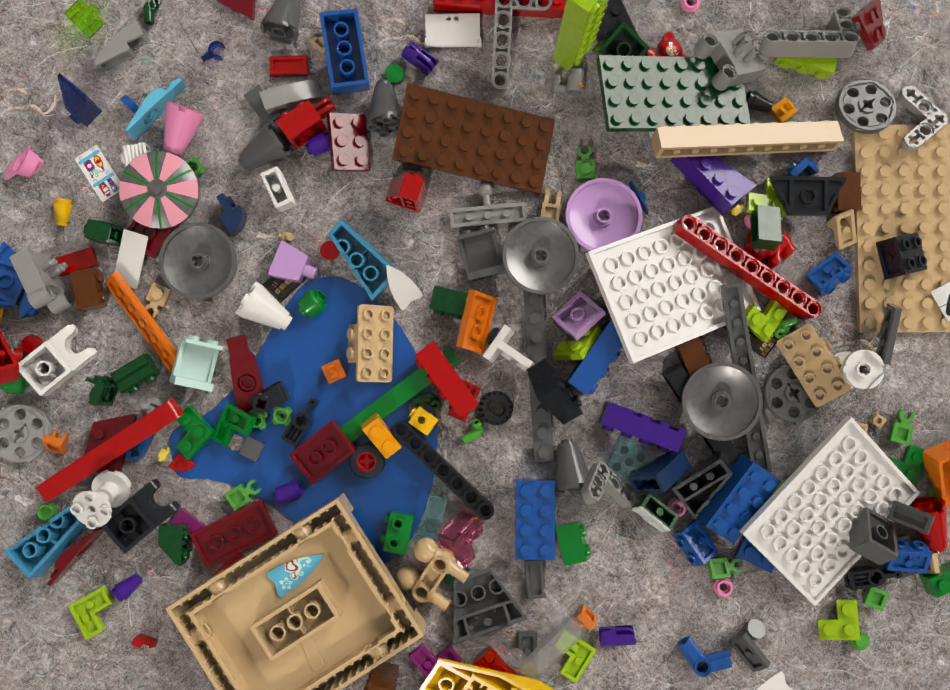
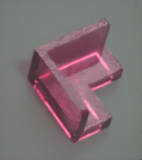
M461 511L438 534L441 547L450 549L454 554V558H456V563L463 569H466L476 558L472 543L483 532L480 517Z

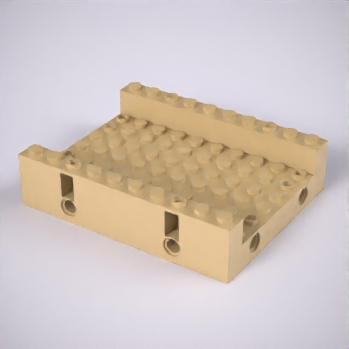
M344 493L192 589L166 608V611L216 690H341L424 636L425 620L416 607L412 609L351 513L354 508ZM323 555L316 568L302 583L282 597L278 596L276 584L267 577V572L294 559Z

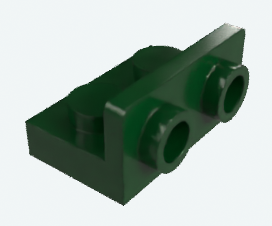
M99 375L86 377L85 381L95 384L89 393L90 399L88 403L94 406H112L119 390L112 377L105 375L103 377Z

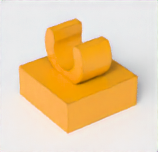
M786 97L775 104L770 111L778 123H783L797 112L793 103Z

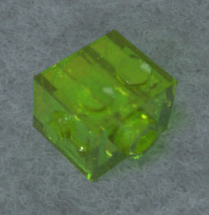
M77 0L64 13L89 39L106 24L98 16L101 12L92 3L88 6L83 0Z

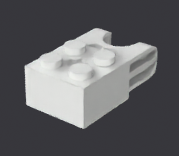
M74 324L64 327L18 363L19 372L40 396H49L98 355V351L95 348H87L78 354L72 351L71 341L78 334V328Z

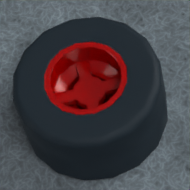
M365 443L359 445L356 451L350 455V468L356 476L370 479L377 476L383 470L385 457L374 444Z

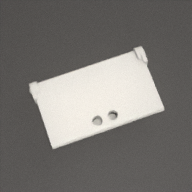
M480 13L425 14V49L429 47H481Z

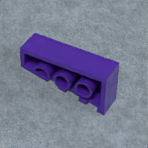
M716 156L673 157L670 160L721 215H724L756 186L755 183Z
M606 402L599 423L603 424L602 428L611 432L614 429L621 431V436L629 439L632 436L639 438V443L647 446L653 443L657 445L656 449L666 453L668 450L679 452L686 430L682 428H675L668 423L654 420L647 415L636 413L633 410L611 402Z

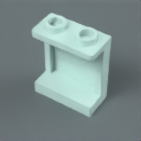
M188 334L187 338L181 337L169 382L212 392L214 384L211 383L219 350L223 351V347L218 345V341L207 339L206 342L199 341L200 337Z

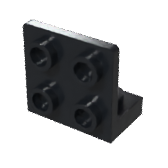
M918 233L896 236L875 243L885 280L927 270V259L923 254L922 241Z

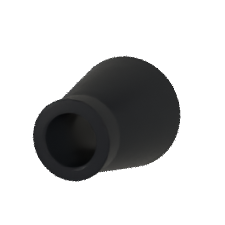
M749 90L746 93L748 109L765 112L771 111L773 107L772 101L756 90Z

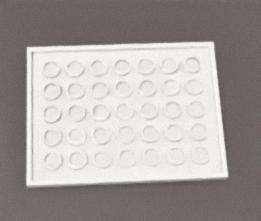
M714 207L691 214L733 243L723 216ZM677 220L585 253L630 364L725 326L720 285L741 282L745 310L748 305H753L761 311L751 285L674 233L673 225Z
M847 415L739 532L811 604L816 606L862 556L850 549L849 532L862 509L868 507L887 518L894 500L910 505L920 492L858 423Z

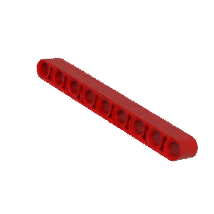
M685 215L674 223L673 231L677 236L771 300L777 301L784 309L799 319H812L820 316L822 313V306L817 300L696 217Z
M171 398L34 488L45 503L51 501L184 414L174 398Z

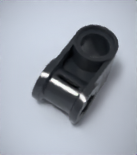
M278 381L252 396L251 405L255 411L263 413L286 402L290 397L282 382ZM258 399L264 401L262 407L256 405L258 404Z

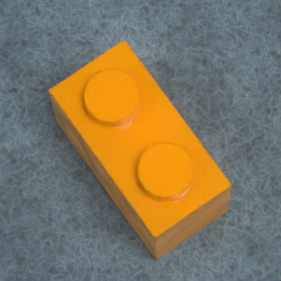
M377 413L361 424L363 432L386 459L401 448L400 441Z

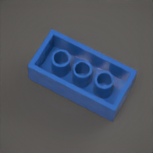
M358 9L319 13L332 95L369 91V77Z
M612 318L606 321L600 335L584 360H579L565 381L567 385L584 396L593 394L599 386L596 384L597 381L607 375L610 370L608 368L609 364L615 362L621 354L619 350L623 345Z
M741 454L733 465L732 476L718 493L716 492L697 518L707 528L734 544L741 535L739 530L764 505L781 481L769 471Z
M515 478L516 560H555L554 479Z

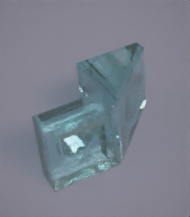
M433 495L428 496L419 538L428 537L438 542L448 499Z

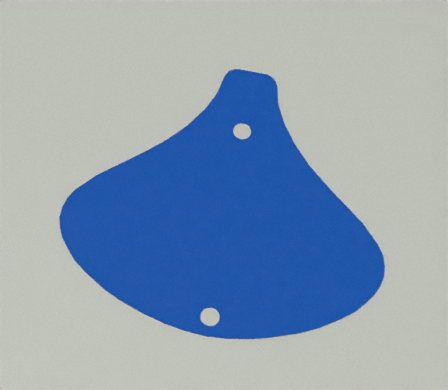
M324 276L309 281L298 289L285 306V309L290 313L289 316L293 317L285 331L272 328L256 356L264 388L266 389L278 381H281L290 399L278 406L281 408L290 407L292 409L290 420H292L295 414L305 412L311 398L320 400L319 405L315 406L311 413L313 424L299 446L333 419L341 427L419 369L414 361L417 359L414 348L393 318L392 381L358 382L356 380V363H348L346 356L348 348L347 330L350 324H357L358 305L381 304L377 300L372 301L366 290L345 279ZM310 289L320 290L327 298L326 309L315 318L303 316L298 309L300 307L298 300ZM340 359L347 377L329 384L321 367ZM428 385L414 397L419 396L425 392L432 393L430 385ZM234 389L214 409L202 416L213 429H215L226 403L237 407ZM412 398L383 419L391 431L394 424L398 421H406L407 423L410 421L408 417L410 414L409 404ZM425 403V410L436 417V409ZM274 407L266 411L268 413L265 421L267 424L266 428L254 427L249 435L266 444L257 462L239 454L240 451H232L228 446H223L211 438L192 459L197 464L194 468L187 471H175L182 478L209 479L234 487L243 483L246 488L249 481L256 479L257 481L252 484V488L254 490L262 488V491L254 496L259 499L262 498L263 501L273 506L294 523H297L344 493L354 508L351 513L384 564L398 555L397 553L383 551L384 545L380 544L382 534L387 532L388 526L384 525L386 515L390 514L392 509L415 514L410 535L411 540L428 504L434 473L401 443V448L389 458H385L383 470L373 478L363 479L356 476L350 468L349 456L317 483L312 485L289 456L298 447L281 439L288 426L284 424L275 425L272 422ZM305 416L299 418L300 424L307 423ZM437 423L428 436L412 426L437 450ZM399 424L396 431L398 434L404 435L407 432V428L405 425ZM183 427L174 430L169 439L172 461L181 453L175 446L187 434ZM235 431L234 435H240L245 442L247 438L246 435H243L238 431ZM365 433L352 442L356 448L365 443L373 444ZM412 438L410 445L413 448H418L421 446V441L418 438ZM427 451L424 454V458L427 461H433L435 454L432 451ZM291 481L300 482L304 493L300 499L285 505L275 502L273 497L275 487Z

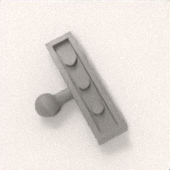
M482 182L478 187V192L483 197V206L449 209L451 229L520 223L527 219L525 202L491 205L490 195L493 192V186L488 182Z

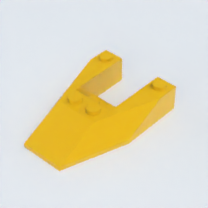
M442 658L438 659L419 687V690H554L537 679Z

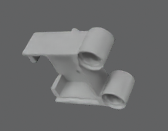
M743 28L716 34L705 33L693 48L694 54L698 58L706 59L710 55L719 71L712 78V84L720 91H724L730 86L755 81L767 69L758 55V50L754 48L747 36V32Z
M25 248L9 257L32 307L39 309L47 305L50 311L56 315L74 305L60 277V274L68 267L65 262L58 264L57 259H52L29 248Z

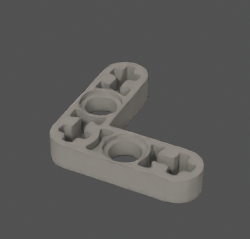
M906 86L899 94V101L922 122L903 138L901 147L906 152H914L942 130L948 123V117L917 88ZM919 105L925 106L927 112L921 111ZM936 120H939V121H940V122H938L937 124H935V126L932 125V123H933L934 121H936ZM920 129H926L929 135H923ZM914 138L917 139V140L915 141V143H912V144L909 143V142L912 141Z
M599 461L591 466L581 491L582 497L587 504L591 505L599 501L604 489L622 508H627L634 504L635 500L632 492L605 462Z

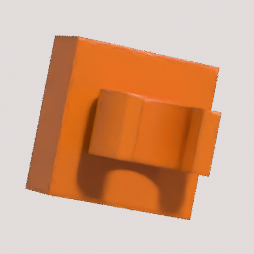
M340 359L321 367L329 384L347 377Z
M54 430L51 436H44L42 442L46 450L65 455L68 450L66 445L68 441L67 433H64L61 438H57L59 433L57 430Z
M583 604L578 609L573 624L582 622L584 625L581 626L580 631L584 632L587 628L591 631L596 627L598 617Z

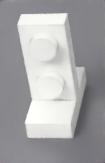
M504 325L483 357L493 364L500 354L509 361L514 359L517 361L516 366L526 371L535 363L507 345L514 331Z

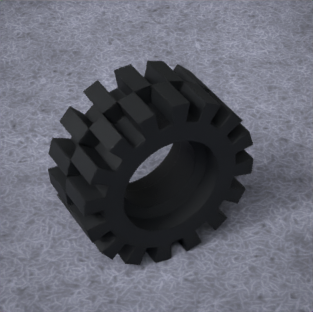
M491 391L481 398L479 413L486 423L494 426L502 425L512 416L513 403L505 393ZM495 400L503 404V412L497 416L490 414L488 410L489 404Z

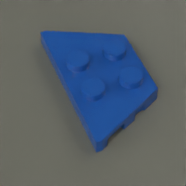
M2 242L0 246V308L18 306L25 292L9 258L16 253L6 242Z

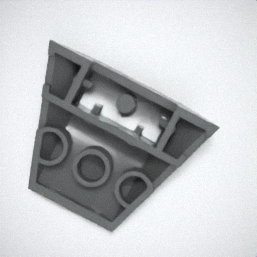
M491 568L470 574L464 584L458 579L454 580L453 644L471 640L528 619Z

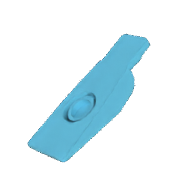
M181 78L173 80L168 85L167 90L157 88L144 99L126 128V132L134 141H137L165 111L167 101L173 102L185 89L186 85Z

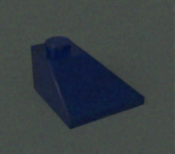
M59 73L57 78L65 109L71 113L69 117L76 124L82 123L87 127L102 110L74 83Z

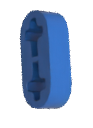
M154 434L126 451V457L131 461L141 460L145 456L154 438ZM138 447L137 452H139V455L133 456L134 452H132V449Z

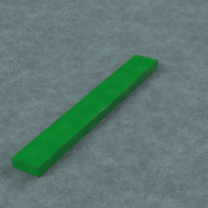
M450 347L442 351L452 367L461 362ZM425 368L416 370L342 425L340 428L350 441L353 442L364 434L361 424L373 414L377 413L383 420L431 383L426 378L428 373Z

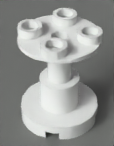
M844 351L834 355V357L838 356L842 361L843 377L851 386V389L874 388L884 377L883 360L873 351Z
M104 470L94 478L92 491L80 492L74 498L70 511L87 528L95 529L96 527H101L110 520L112 508L121 506L131 497V482L120 471L115 470L111 472Z

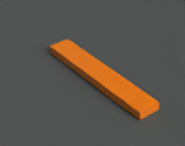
M118 271L112 273L105 282V285L170 373H172L177 350Z

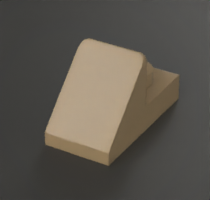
M853 209L834 216L826 223L834 231L835 247L839 250L857 243Z

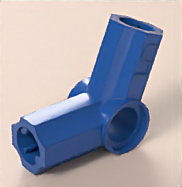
M690 636L682 638L676 645L691 668L700 677H706L711 672L732 668L731 658L726 649L703 655ZM698 663H705L703 668L697 669Z

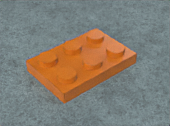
M469 289L456 347L481 354L485 353L486 339L489 335L497 298Z

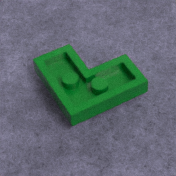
M226 403L214 429L216 433L211 438L223 446H229L235 431L249 436L257 418L232 404Z
M188 405L183 410L184 414L176 419L187 431V434L175 447L187 460H192L216 431L192 405Z
M907 445L902 461L887 457L916 488L924 468V449Z

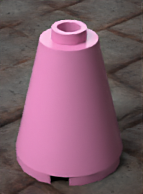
M167 101L163 149L176 156L183 155L204 120L205 114Z

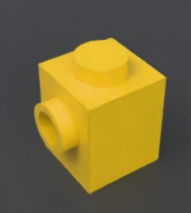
M421 406L418 409L414 407L408 416L410 418L408 423L427 436L439 420Z

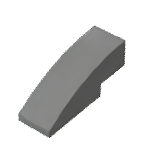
M136 20L119 31L100 51L94 61L95 66L104 72L135 57L136 54L133 49L150 41L142 25Z
M317 79L285 84L259 92L268 114L286 108L291 110L302 101L306 102L309 100L313 102L323 98Z

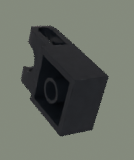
M157 478L151 480L112 512L110 520L101 526L124 554L181 507L177 501H173L167 506H160L155 502L154 493L161 487V483ZM129 521H132L133 526H128Z

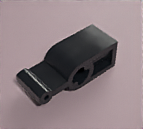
M311 398L305 412L295 414L281 439L295 447L301 444L313 424L311 413L315 406L319 405V399ZM305 416L307 423L301 425L299 418Z
M870 565L852 567L844 575L845 586L851 590L881 586L886 578L894 577L899 579L902 577L901 571H890L887 569L879 570Z

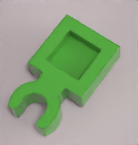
M588 146L587 154L581 152V147L577 149V155L580 160L575 161L576 180H593L596 178L595 159H589L592 153L591 146Z
M898 410L896 414L898 422L892 421L887 440L909 446L914 427L909 426V422L913 421L915 415L912 412H908L907 418H904L905 410Z
M256 479L249 481L246 488L242 483L224 494L234 511L253 500L250 494L255 495L262 491V488L257 490L252 488V484L257 481Z
M727 557L710 559L707 562L710 580L729 578L731 573H742L743 569L737 570L735 568V563L741 562V559L736 558L729 563Z

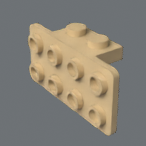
M361 304L357 307V324H350L347 330L348 348L346 356L348 363H356V380L358 382L392 381L394 315L392 306Z
M808 323L777 341V346L816 407H820L851 390V386L843 377L842 361L838 356L834 357L831 352L833 347L827 339L823 340L822 337L820 338L812 324Z

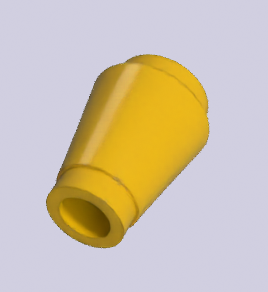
M55 198V202H53L55 225H68L73 208L72 200Z

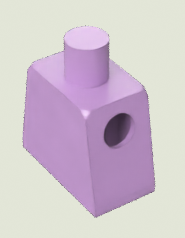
M281 240L268 275L277 279L301 283L304 276L314 279L318 269L309 266L311 261L309 256Z

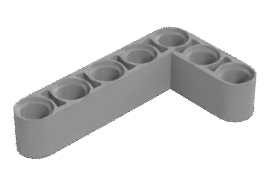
M495 0L492 84L495 88L503 89L509 82L512 11H546L551 6L552 0H548L546 7L539 6L538 0H529V4L526 6H521L518 0H510L507 5H501L499 0ZM500 15L508 17L509 22L507 25L501 26L498 23ZM505 35L508 42L505 46L497 44L498 36ZM498 55L506 57L507 62L504 66L496 64V57ZM499 74L503 75L506 79L505 84L502 86H498L495 83V77Z
M840 5L834 8L828 23L829 30H768L764 33L759 52L766 57L849 58L853 55L860 37L856 24H853L851 19L853 17L852 11L848 7Z

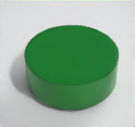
M397 64L389 65L385 70L386 80L391 82L392 85L400 84L404 79L403 69Z

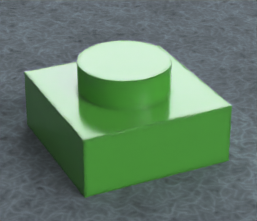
M876 587L867 588L862 603L883 612L890 593Z

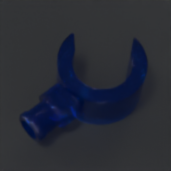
M220 41L211 42L208 52L201 56L203 62L212 58L217 61L223 60L221 56L215 55L213 52L217 47L226 49L224 44Z

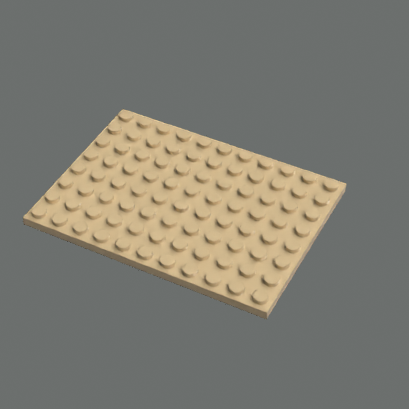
M888 125L884 130L874 134H861L852 131L853 172H860L862 208L861 211L854 214L857 243H855L857 333H881L887 303L895 304L902 309L897 333L950 332V321L946 320L931 294V291L950 282V125H945L942 130L914 152L903 150L901 141L917 125ZM920 129L923 135H929L926 129ZM914 138V139H913L912 141H910L909 143H910V144L915 143V141H916L917 139ZM918 233L922 241L923 254L927 259V270L885 280L875 243L896 236Z

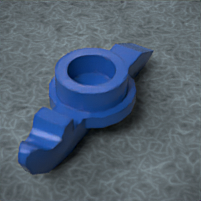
M630 181L629 186L637 196L642 210L648 215L645 193L638 191L633 181Z

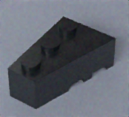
M547 358L526 369L537 399L563 425L583 414L580 407L583 404L580 398L574 395L571 388L566 385Z
M722 450L685 472L672 485L671 489L694 519L698 517L701 510L708 505L711 498L716 492L718 493L732 476L733 465Z

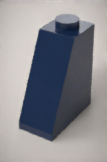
M683 450L679 452L669 451L632 473L628 478L636 493H665L691 466Z

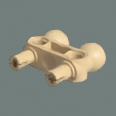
M428 537L421 538L415 543L414 555L419 561L430 563L421 576L414 567L410 565L403 566L397 571L395 580L401 589L405 591L411 590L412 597L417 602L427 603L431 601L445 611L451 600L437 591L438 585L446 574H451L464 584L470 572L456 563V558H454V554L450 549H438V545L433 539Z

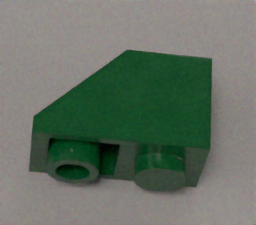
M163 523L159 525L158 546L177 566H182L190 557V549L187 546L191 530L188 529V523Z

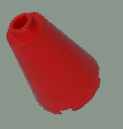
M935 496L914 499L909 506L935 516L929 535L916 530L917 534L930 551L934 553L943 552L948 546L946 502L942 498L936 500Z

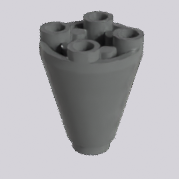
M380 80L374 87L366 119V127L368 130L379 133L380 137H389L391 133L398 131L401 108L391 82Z

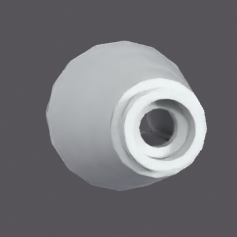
M255 281L250 289L251 292L244 296L235 314L242 318L285 331L293 317L289 316L290 313L263 285Z

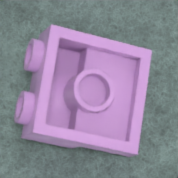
M579 291L552 318L567 334L578 340L606 313Z

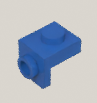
M805 157L798 163L793 162L786 169L788 173L785 176H798L803 170L809 176H813L819 169L813 160Z

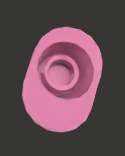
M27 145L24 151L9 164L4 173V179L9 180L15 174L31 177L40 171L44 161L30 150V145Z

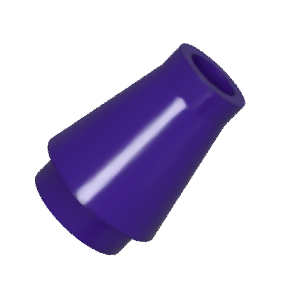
M135 573L133 576L115 584L112 593L120 602L124 599L127 600L143 580Z

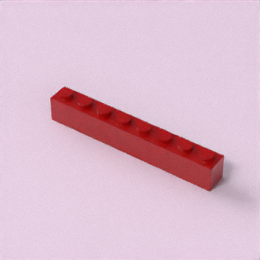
M433 0L434 12L495 15V0ZM499 0L501 5H507L510 0ZM518 0V3L521 6H526L529 4V0ZM538 0L539 6L546 7L548 0ZM552 0L551 6L546 11L513 10L512 16L562 19L567 0Z

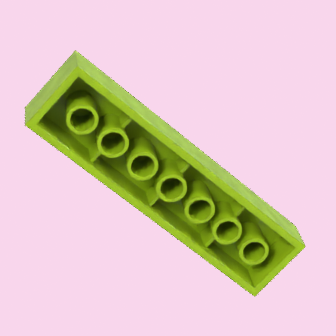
M609 0L566 1L553 61L569 72L570 69L580 66L585 53L588 54L594 46V41L599 31L598 28L602 23L601 20L605 15L604 11L608 6Z

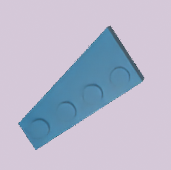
M340 220L328 235L346 259L349 267L359 279L358 281L364 287L370 299L376 301L389 287L386 266L389 265L395 269L397 268L350 224Z
M71 506L51 518L43 526L35 529L27 537L19 540L14 546L3 551L29 579L43 576L59 556L85 530L86 525L81 523L71 513Z

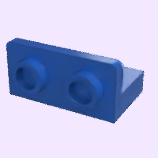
M835 252L809 271L805 278L819 290L818 295L823 297L825 294H831L840 283L844 284L851 278L852 266Z
M698 519L692 520L681 531L672 534L676 544L682 549L687 561L692 566L705 565L719 552Z
M743 536L735 556L772 574L774 566Z
M897 539L899 557L886 562L884 565L886 569L890 571L927 573L933 555L927 545L921 541L913 542Z

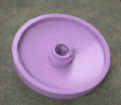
M597 178L583 183L573 192L566 206L565 223L566 227L574 235L577 244L589 252L638 234L642 224V208L637 196L628 186L614 179Z

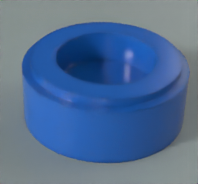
M124 95L120 98V101L132 113L135 114L138 111L139 107L130 97Z

